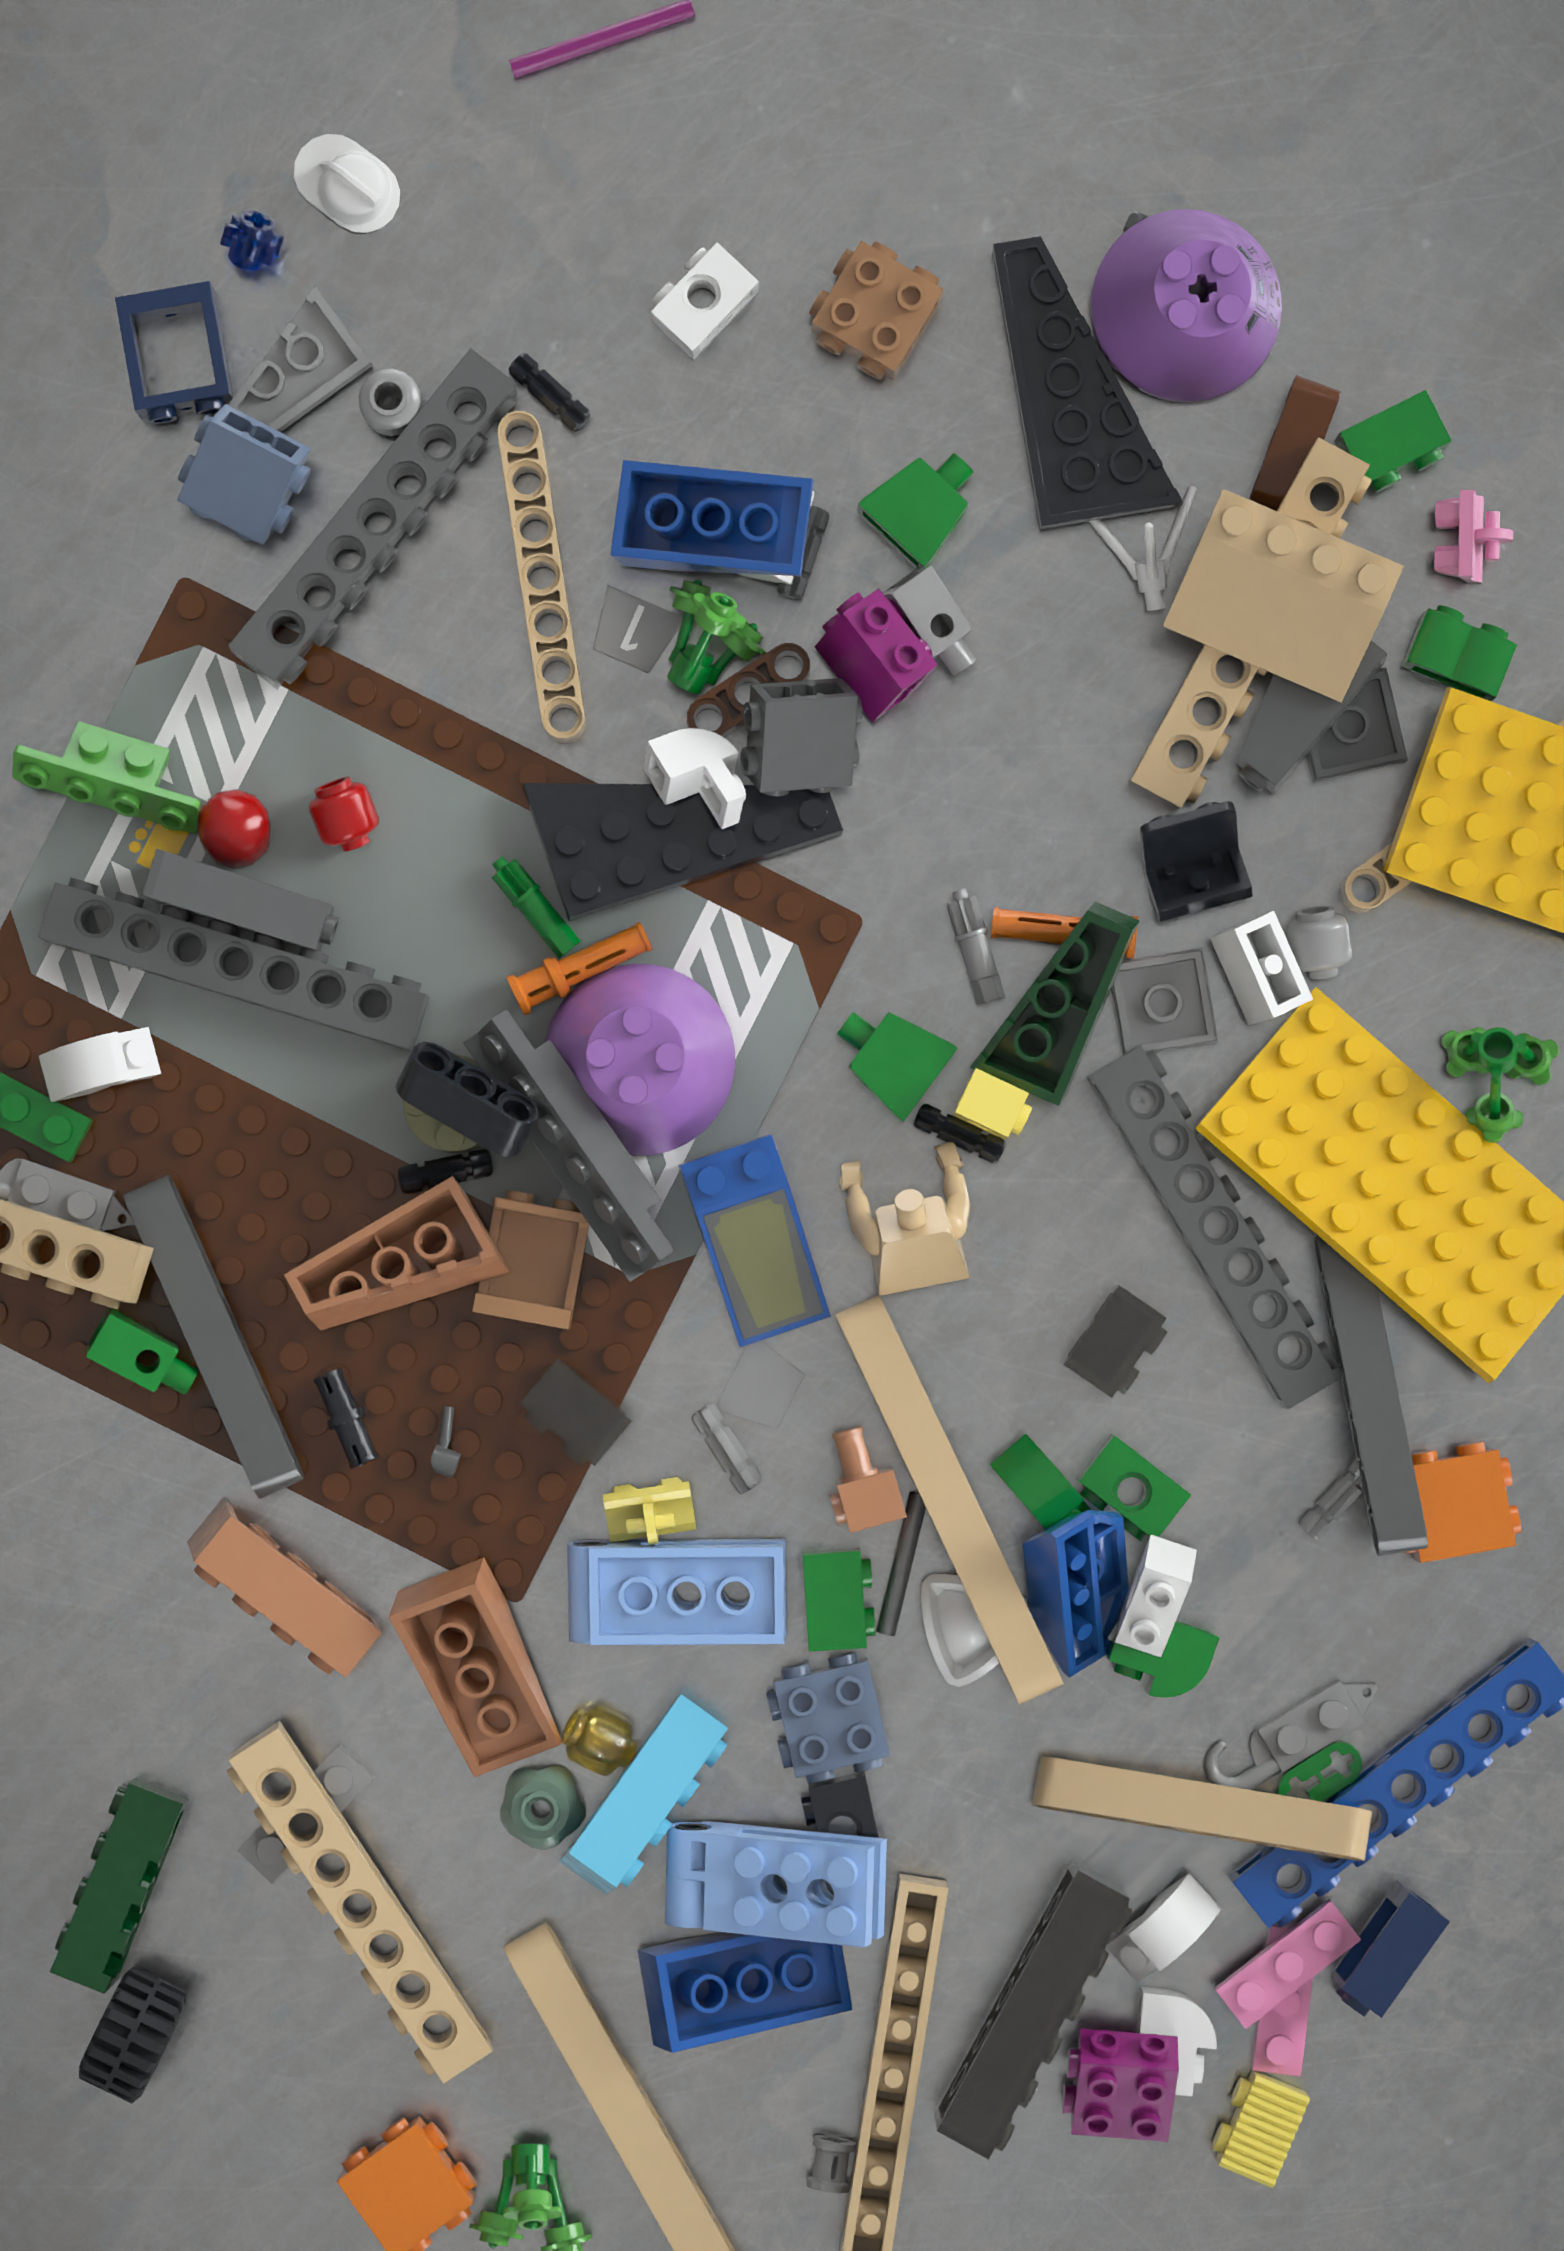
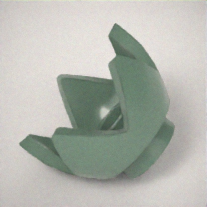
M550 1766L541 1770L522 1768L512 1772L506 1784L505 1798L500 1808L501 1823L510 1835L521 1840L531 1848L548 1850L558 1846L565 1837L576 1831L584 1821L586 1810L583 1802L576 1795L574 1779L567 1767ZM539 1800L545 1801L550 1807L549 1815L544 1818L536 1817L531 1810L534 1802Z

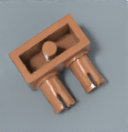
M861 1426L832 1433L844 1475L840 1476V1481L836 1482L838 1493L831 1494L830 1499L837 1524L848 1523L850 1533L907 1517L893 1468L887 1467L878 1470L877 1467H872Z

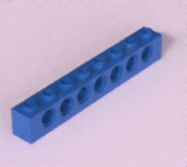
M1533 1639L1528 1640L1361 1771L1359 1777L1353 1783L1323 1801L1356 1808L1364 1804H1372L1376 1807L1377 1820L1369 1830L1365 1861L1336 1857L1323 1859L1312 1853L1266 1846L1228 1876L1268 1929L1275 1923L1279 1927L1285 1926L1302 1912L1303 1909L1299 1904L1315 1893L1317 1897H1321L1332 1890L1341 1880L1337 1874L1351 1863L1355 1867H1359L1370 1860L1379 1851L1376 1844L1391 1833L1393 1837H1398L1412 1827L1417 1821L1414 1816L1416 1812L1428 1803L1433 1808L1449 1798L1455 1791L1452 1784L1466 1773L1472 1778L1486 1769L1493 1762L1490 1754L1504 1743L1510 1748L1523 1740L1531 1732L1528 1725L1537 1717L1544 1714L1548 1718L1564 1707V1674L1539 1642ZM1524 1684L1529 1691L1527 1704L1518 1710L1510 1709L1506 1702L1507 1692L1514 1685ZM1478 1714H1486L1491 1720L1489 1734L1482 1739H1472L1468 1733L1470 1720ZM1440 1744L1450 1745L1453 1750L1451 1764L1444 1769H1434L1430 1763L1431 1751ZM1402 1774L1412 1775L1415 1779V1790L1412 1795L1405 1799L1395 1798L1391 1789L1395 1778ZM1287 1864L1298 1865L1302 1872L1300 1882L1292 1888H1282L1277 1883L1278 1871Z

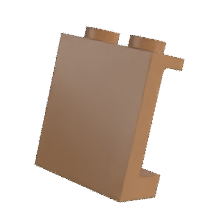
M506 1190L505 1199L494 1197L489 1235L510 1272L480 1281L478 1293L475 1294L472 1312L569 1330L590 1225L572 1201L554 1198L553 1208L535 1205L534 1194Z

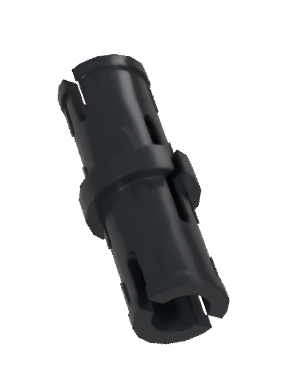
M342 1368L326 1373L324 1377L323 1375L319 1376L313 1381L318 1387L331 1418L327 1421L330 1431L336 1430L349 1461V1467L354 1469L367 1464L368 1461L371 1462L378 1459L379 1454L376 1453L362 1420L366 1416L363 1407L357 1408L344 1377V1371Z

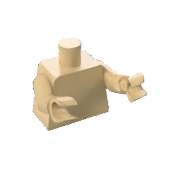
M953 1142L934 1146L939 1154L936 1156L937 1164L944 1173L943 1191L947 1204H945L942 1197L932 1196L924 1198L919 1191L906 1189L897 1194L895 1204L882 1206L875 1210L874 1219L871 1217L869 1201L862 1191L863 1172L860 1171L861 1161L845 1162L841 1165L839 1187L841 1191H847L848 1196L845 1198V1204L851 1231L863 1248L871 1254L879 1296L969 1278L961 1238L965 1234L968 1225L970 1201L965 1177L959 1172V1168L964 1167L963 1160Z

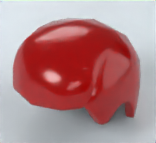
M238 789L222 791L210 797L207 804L203 805L198 821L199 838L204 851L216 864L232 869L253 865L267 852L270 845L271 822L267 809L255 795Z

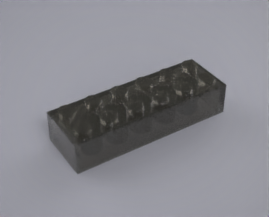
M1072 1859L934 2113L937 2132L988 2160L994 2149L1001 2152L1004 2150L1015 2128V2125L1011 2123L1018 2105L1026 2108L1031 2101L1039 2083L1035 2080L1040 2064L1044 2062L1049 2065L1055 2057L1062 2042V2038L1058 2037L1059 2029L1065 2018L1072 2022L1077 2016L1086 1997L1082 1994L1084 1983L1089 1975L1093 1978L1099 1975L1109 1955V1952L1105 1950V1945L1112 1932L1120 1935L1131 1916L1133 1909L1128 1907L1130 1898L1123 1886Z

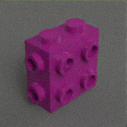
M879 588L865 598L858 592L842 603L836 609L838 613L822 626L826 633L814 646L836 676L843 678L852 690L859 695L862 709L872 722L908 698L938 665L933 659L932 651L928 644L922 638L915 636L903 620V615L898 605L891 599L886 598Z
M1080 2029L1078 2049L1069 2048L1067 2078H1074L1073 2084H1064L1062 2113L1071 2114V2134L1168 2142L1179 2073L1178 2036Z

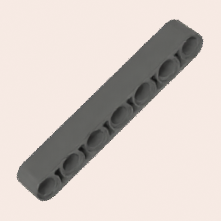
M167 1174L125 1193L123 1196L126 1206L143 1244L154 1248L150 1260L255 1494L261 1499L304 1480V1474L295 1451L172 1178Z
M1315 1233L1316 1257L1376 1553L1378 1556L1425 1549L1428 1547L1426 1525L1377 1286Z

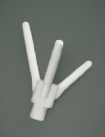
M1193 485L1187 488L1183 498L1184 503L1179 507L1160 559H1156L1155 535L1152 523L1148 522L1144 525L1146 561L1136 562L1101 520L1089 521L1096 532L1126 566L1133 580H1137L1139 592L1144 593L1146 611L1165 608L1163 590L1167 589L1166 575H1168L1171 558L1197 488Z

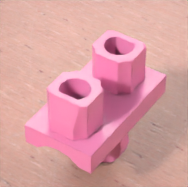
M1460 490L1459 498H1450L1435 503L1436 527L1440 530L1459 529V545L1436 546L1434 569L1442 575L1460 577L1467 583H1482L1483 544H1485V560L1497 561L1499 560V544L1513 542V530L1500 528V512L1498 511L1486 512L1485 528H1483L1484 497L1476 495L1475 490Z

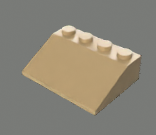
M1222 489L1163 627L1342 703L1385 612L1404 566L1226 489Z

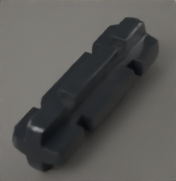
M522 353L516 357L508 368L510 375L521 385L527 384V390L554 415L560 414L561 421L570 430L576 432L583 427L590 417L589 410L578 399L573 401L571 399L572 394L545 369L540 371L538 363L527 353Z
M923 1104L914 1119V1126L929 1134L933 1131L938 1134L937 1138L946 1142H953L956 1147L969 1153L973 1151L978 1152V1157L990 1163H997L1006 1147L1004 1139L991 1133L988 1136L982 1134V1129L953 1115L947 1114V1116L940 1114V1109L929 1104Z
M481 1149L469 1152L468 1157L457 1154L424 1161L423 1166L418 1167L417 1163L401 1166L398 1169L397 1175L402 1192L408 1194L422 1191V1186L426 1185L431 1189L452 1176L458 1183L467 1181L466 1178L469 1176H473V1179L488 1177L492 1174L493 1165L488 1150Z

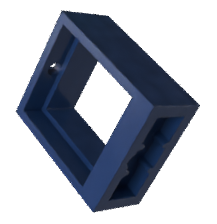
M210 281L115 297L134 409L140 419L148 418L151 424L167 423L176 420L177 413L196 410V415L216 414L225 404L231 402L234 393L216 291ZM203 312L216 384L147 396L135 324Z
M1397 1881L1358 1935L1361 1941L1346 1952L1330 1976L1339 1986L1335 1993L1341 1997L1344 2003L1365 2017L1371 2010L1382 2018L1450 1921L1435 1907Z

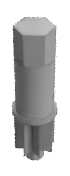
M966 888L952 892L954 902L948 903L947 906L956 933V941L959 940L977 1005L1003 998L1005 994L986 932H988V929L985 927L977 896L968 897Z

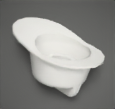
M325 134L313 138L301 148L294 162V179L298 191L310 204L339 226L351 232L370 233L382 229L393 219L399 207L400 188L396 176L377 157L357 142L337 134Z

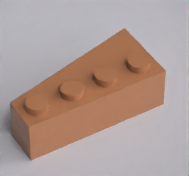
M452 1176L284 1274L305 1315L322 1331L500 1276L510 1271L467 1194Z
M223 1497L187 1541L193 1561L197 1564L194 1572L214 1588H217L222 1583L233 1591L235 1595L232 1601L250 1616L255 1617L260 1612L271 1620L273 1624L270 1626V1630L285 1643L292 1646L297 1640L311 1652L307 1656L308 1659L323 1672L330 1675L335 1669L346 1678L382 1634L378 1622L327 1581L323 1584L319 1583L316 1580L318 1575L295 1554L287 1552L284 1556L278 1551L280 1546L257 1523H249L247 1527L241 1523L235 1514L237 1507Z

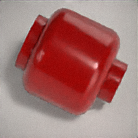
M347 776L330 781L314 790L316 797L309 803L308 809L322 843L328 846L341 845L343 852H348L370 842L368 834L377 827L379 816L369 791L364 784L352 782L350 777Z

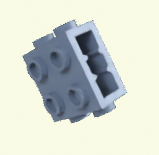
M225 404L213 417L206 415L197 429L194 441L200 443L196 455H189L180 470L178 481L184 484L177 501L189 506L190 510L199 517L214 519L231 528L238 537L247 541H256L263 545L274 531L281 534L292 516L294 508L287 504L292 493L299 494L308 479L311 468L305 466V462L311 448Z
M856 1652L829 1657L828 1667L815 1670L810 1669L809 1663L781 1669L782 1677L773 1681L775 1691L766 1693L772 1720L782 1719L786 1738L777 1740L784 1769L793 1767L795 1777L806 1776L807 1783H816L836 1777L834 1769L853 1765L854 1772L875 1769L883 1766L881 1758L890 1756L868 1658L858 1659Z

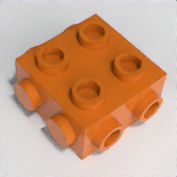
M1484 1441L1455 1446L1457 1455L1438 1458L1436 1450L1411 1454L1428 1539L1427 1548L1405 1552L1406 1554L1413 1553L1414 1561L1425 1563L1517 1546L1515 1534L1521 1533V1521L1517 1506H1509L1506 1486H1512L1513 1484L1512 1473L1508 1458H1500L1499 1450L1493 1448L1485 1449Z
M418 2116L408 2123L403 2117L381 2133L384 2142L369 2152L363 2146L348 2156L341 2163L345 2170L340 2173L336 2182L386 2251H423L433 2242L429 2235L443 2225L448 2230H452L472 2214L469 2206L474 2202L476 2194L472 2189L477 2184L470 2171L461 2161L455 2165L444 2149L448 2146V2142L433 2122L426 2125L422 2118Z

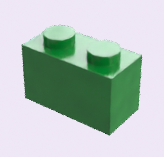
M1424 390L1341 431L1334 441L1338 448L1370 465L1365 476L1372 479L1369 487L1373 486L1375 492H1379L1401 480L1399 472L1413 465H1416L1418 471H1421L1444 459L1441 451L1445 450L1452 440L1427 391Z
M860 1548L802 1552L809 1652L867 1648L866 1637L876 1636L874 1607L864 1608L863 1588H872L871 1559H861Z

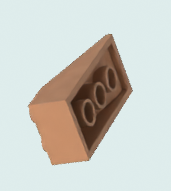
M485 1558L478 1559L398 1591L388 1617L474 1777L561 1744L562 1740L506 1598Z

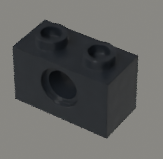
M865 1771L821 1782L808 1783L810 1796L801 1797L807 1826L816 1824L818 1832L829 1833L828 1826L834 1818L847 1816L856 1824V1831L853 1836L879 1838Z

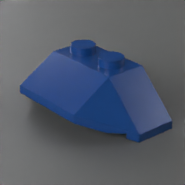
M1087 1510L1060 1520L1023 1543L1029 1611L1061 1670L1069 1678L1107 1655L1111 1640L1108 1637L1118 1622L1129 1589L1123 1517L1117 1512Z

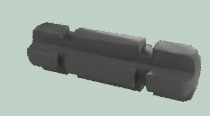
M811 506L801 576H793L791 585L779 583L778 591L780 594L792 599H801L803 597L808 581L805 577L811 573L822 541V537L819 536L820 532H825L829 520V512L817 506Z

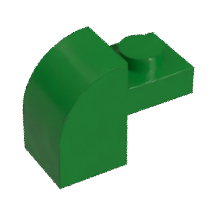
M1027 1434L1023 1435L990 1464L991 1468L1045 1530L1060 1520L1092 1510L1077 1490Z
M1176 1620L1162 1657L1116 1643L1114 1639H1111L1106 1658L1116 1663L1114 1672L1141 1681L1143 1673L1149 1674L1150 1677L1145 1689L1148 1695L1160 1698L1175 1697L1190 1691L1205 1677L1220 1637L1212 1632Z

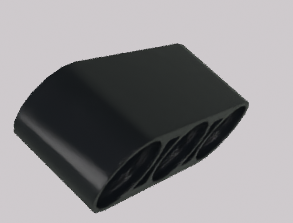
M422 1042L414 1046L395 1086L399 1096L408 1104L500 1156L511 1157L521 1151L539 1115L538 1107L529 1097L435 1043Z

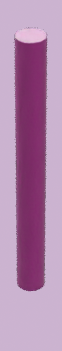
M682 0L510 59L509 63L514 78L695 17L694 9L690 0Z

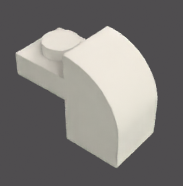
M688 728L648 741L643 770L665 805L700 793L721 829L739 823L746 793L741 779L734 774L739 752L727 739L708 730Z
M149 1027L122 1033L117 1031L99 1035L39 1055L51 1102L93 1094L110 1086L151 1078L161 1074Z
M1188 1873L1161 1892L1142 1916L1116 1933L1105 1947L1131 1976L1139 1982L1157 1968L1159 1971L1163 1970L1184 1953L1209 1927L1221 1911V1907L1194 1877Z
M1140 1986L1135 2033L1178 2036L1179 2073L1175 2095L1193 2096L1194 2083L1202 2084L1204 2073V2054H1197V2048L1217 2049L1213 2025L1199 2003L1187 1994L1172 1989Z

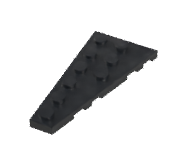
M1041 236L993 244V254L1040 529L1182 506L1183 500L1167 476L1161 459L1156 450L1152 448L1139 423L1138 416L1105 355L1100 351L1087 321L1078 310L1068 291V286Z
M523 783V791L568 921L842 834L843 828L830 792L819 793L803 789L790 790L784 796H770L760 793L754 785H743L746 799L743 802L739 823L721 829L700 793L665 805L653 784Z

